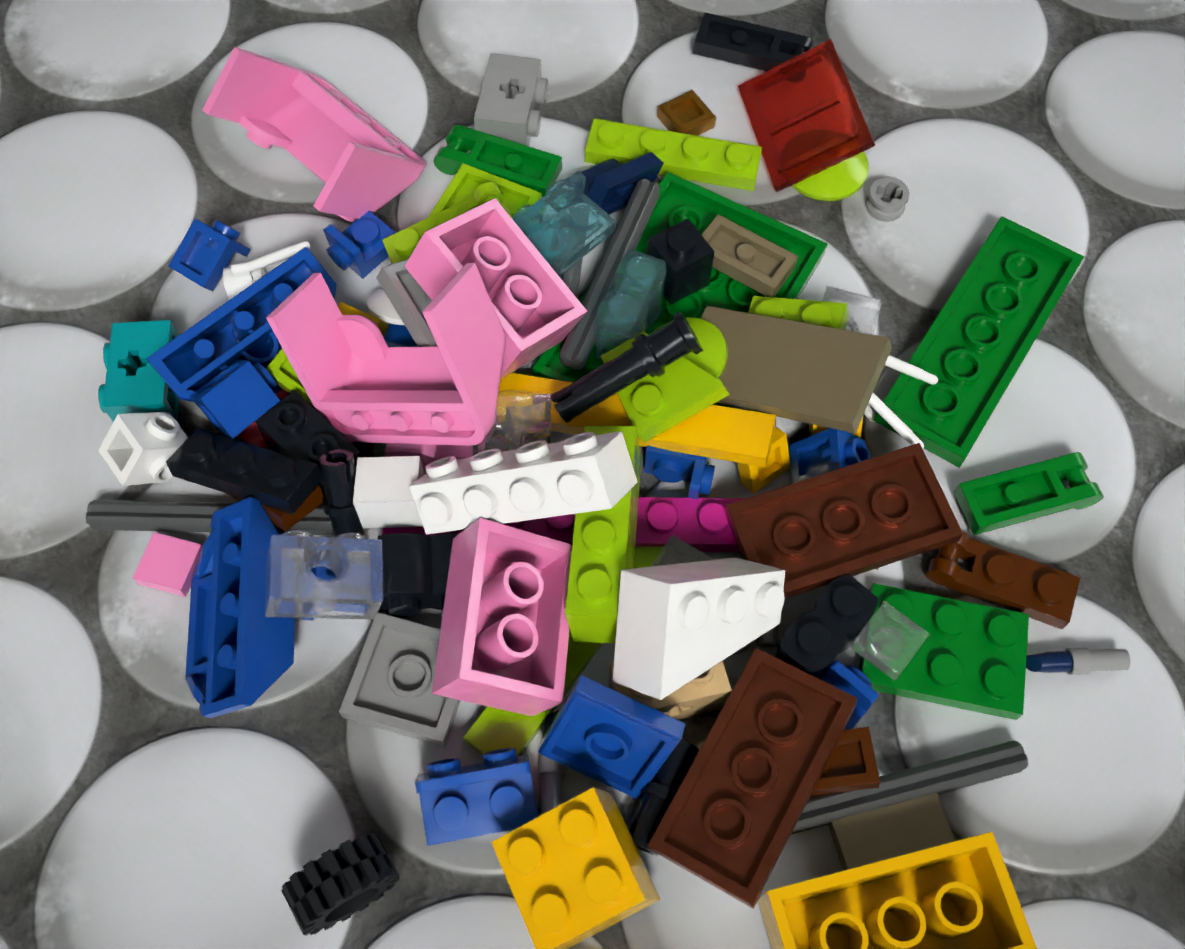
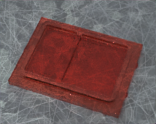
M831 39L738 86L758 144L762 147V155L776 192L875 146Z

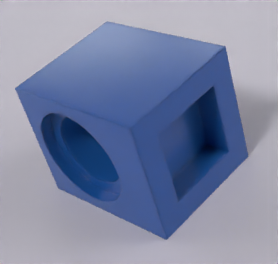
M236 360L190 396L220 434L232 439L280 402V399L272 390L276 386V382L270 373L260 363L256 362L252 365L250 361Z

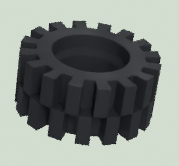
M371 833L367 837L365 834L358 836L353 842L347 840L341 843L337 849L333 851L329 849L322 853L320 859L316 861L311 860L303 866L304 870L295 872L289 877L290 881L283 884L281 891L303 935H308L309 933L313 935L323 928L327 930L333 927L340 920L343 922L351 918V915L358 910L361 912L369 907L368 904L370 902L379 900L384 896V892L391 890L400 877L379 836Z

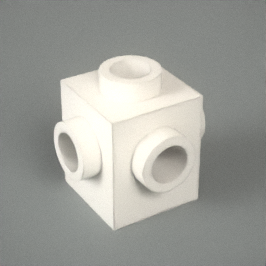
M170 412L118 414L98 451L122 486L166 483L174 481L176 478L172 476L166 461L188 437Z

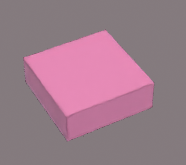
M153 532L133 579L138 585L186 597L191 587V580L202 545Z

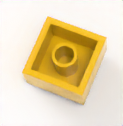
M592 787L491 842L535 949H568L661 900L611 792Z

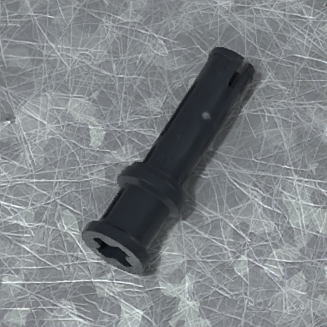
M681 311L675 313L672 322L648 336L643 333L635 337V341L632 342V348L581 377L571 385L551 394V400L556 403L554 406L561 418L568 423L586 410L603 402L647 375H650L652 378L654 376L659 377L665 374L666 366L688 353L693 352L697 355L702 352L703 348Z

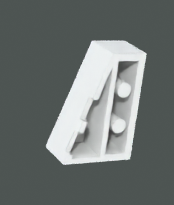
M736 557L621 570L612 682L662 700L779 625L781 610L784 605L785 570Z

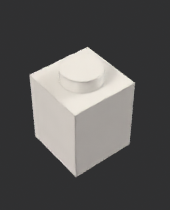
M420 456L357 458L353 505L363 528L423 527L409 489V485L425 475Z

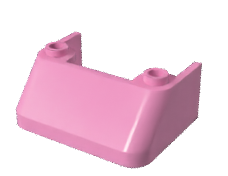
M235 46L202 109L207 115L241 124L248 130L247 138L263 148L270 149L271 145H275L289 151L326 183L314 207L320 212L336 214L350 222H355L356 218H361L368 211L374 214L415 183L427 165L424 159L326 80L311 72Z
M466 263L422 311L437 346L388 347L375 322L360 315L341 314L321 273H313L266 317L315 410L349 442L474 446L481 443L494 426L506 337L476 263Z

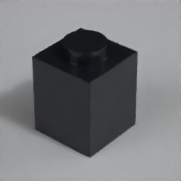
M686 219L648 238L645 272L671 305L710 284L715 251L692 222Z

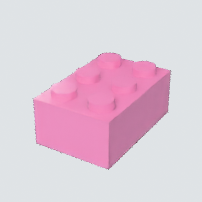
M496 198L426 231L404 266L429 298L433 300L466 263H476L506 337L501 379L562 342L587 313L585 307Z
M483 518L477 519L453 538L432 694L528 716H534L563 703L569 640V625L565 616L572 552L571 544Z

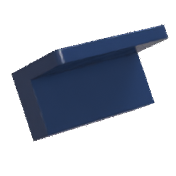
M652 152L623 165L616 159H609L560 181L557 191L594 223L625 208L639 180L646 178L650 182H655L664 162Z

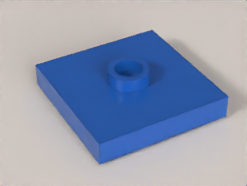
M580 675L545 733L538 753L638 799L642 793L640 790L646 783L652 780L682 739L685 723Z

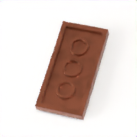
M920 443L728 504L725 510L743 559L785 570L784 599L828 585L834 579L845 574L855 576L958 542L963 535Z
M755 648L648 844L650 850L754 909L857 705V697Z

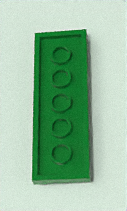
M1003 216L1000 217L908 362L938 377L937 384L932 385L901 373L883 401L924 443V449L958 468L961 467L1084 256ZM876 412L873 421L898 434Z

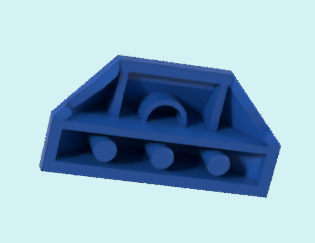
M305 247L146 359L179 400L194 402L190 396L236 360L250 361L252 365L258 362L265 369L268 367L282 347L266 317L313 273L322 274L334 299L337 284L308 248ZM276 384L272 390L276 394L282 388Z
M253 497L246 498L213 513L209 525L213 530L202 546L191 580L185 680L193 697L200 704L199 710L202 716L208 718L251 706L294 663L296 562L260 501Z

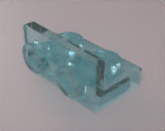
M579 171L565 181L559 180L555 182L544 197L532 206H523L513 217L514 222L558 276L615 232L617 221L584 194L586 177Z

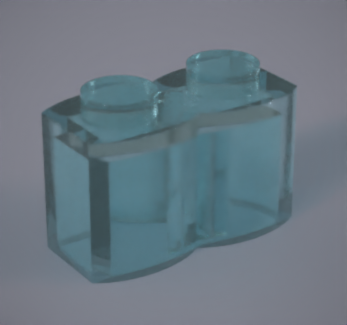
M635 250L622 259L616 270L615 286L604 296L597 310L596 357L601 358L603 354L643 331L646 333V330L657 320L663 303L666 262L664 260Z

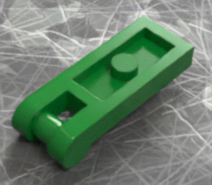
M454 125L450 129L446 137V147L439 149L433 161L435 167L444 174L455 175L464 163L542 193V200L545 201L562 170L561 156L461 125Z
M1081 452L962 482L954 490L955 497L973 536L1073 508L1084 509L1098 503L1104 497L1098 484L1090 482L1085 472L1088 465ZM1066 479L1070 488L1065 489L1061 480Z

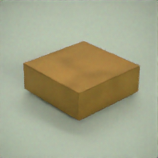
M693 90L657 107V118L668 131L698 136L715 128L716 116Z

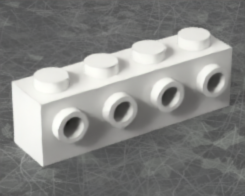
M622 431L596 436L594 432H586L556 443L547 444L546 441L542 440L525 444L510 451L501 452L500 449H490L464 459L456 460L455 456L441 458L429 463L425 467L427 473L409 485V489L427 535L466 529L479 518L505 524L612 509L638 481Z

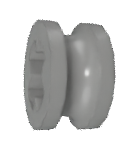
M880 177L875 180L870 186L869 195L866 199L865 207L867 212L873 218L884 222L895 221L900 218L909 199L908 187L903 181L894 177ZM884 196L892 198L890 203L885 202L882 199L884 198Z

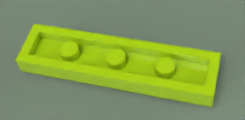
M594 118L585 148V162L598 165L609 159H616L623 165L652 152L664 162L658 175L665 176L669 172L685 180L754 191L762 147Z

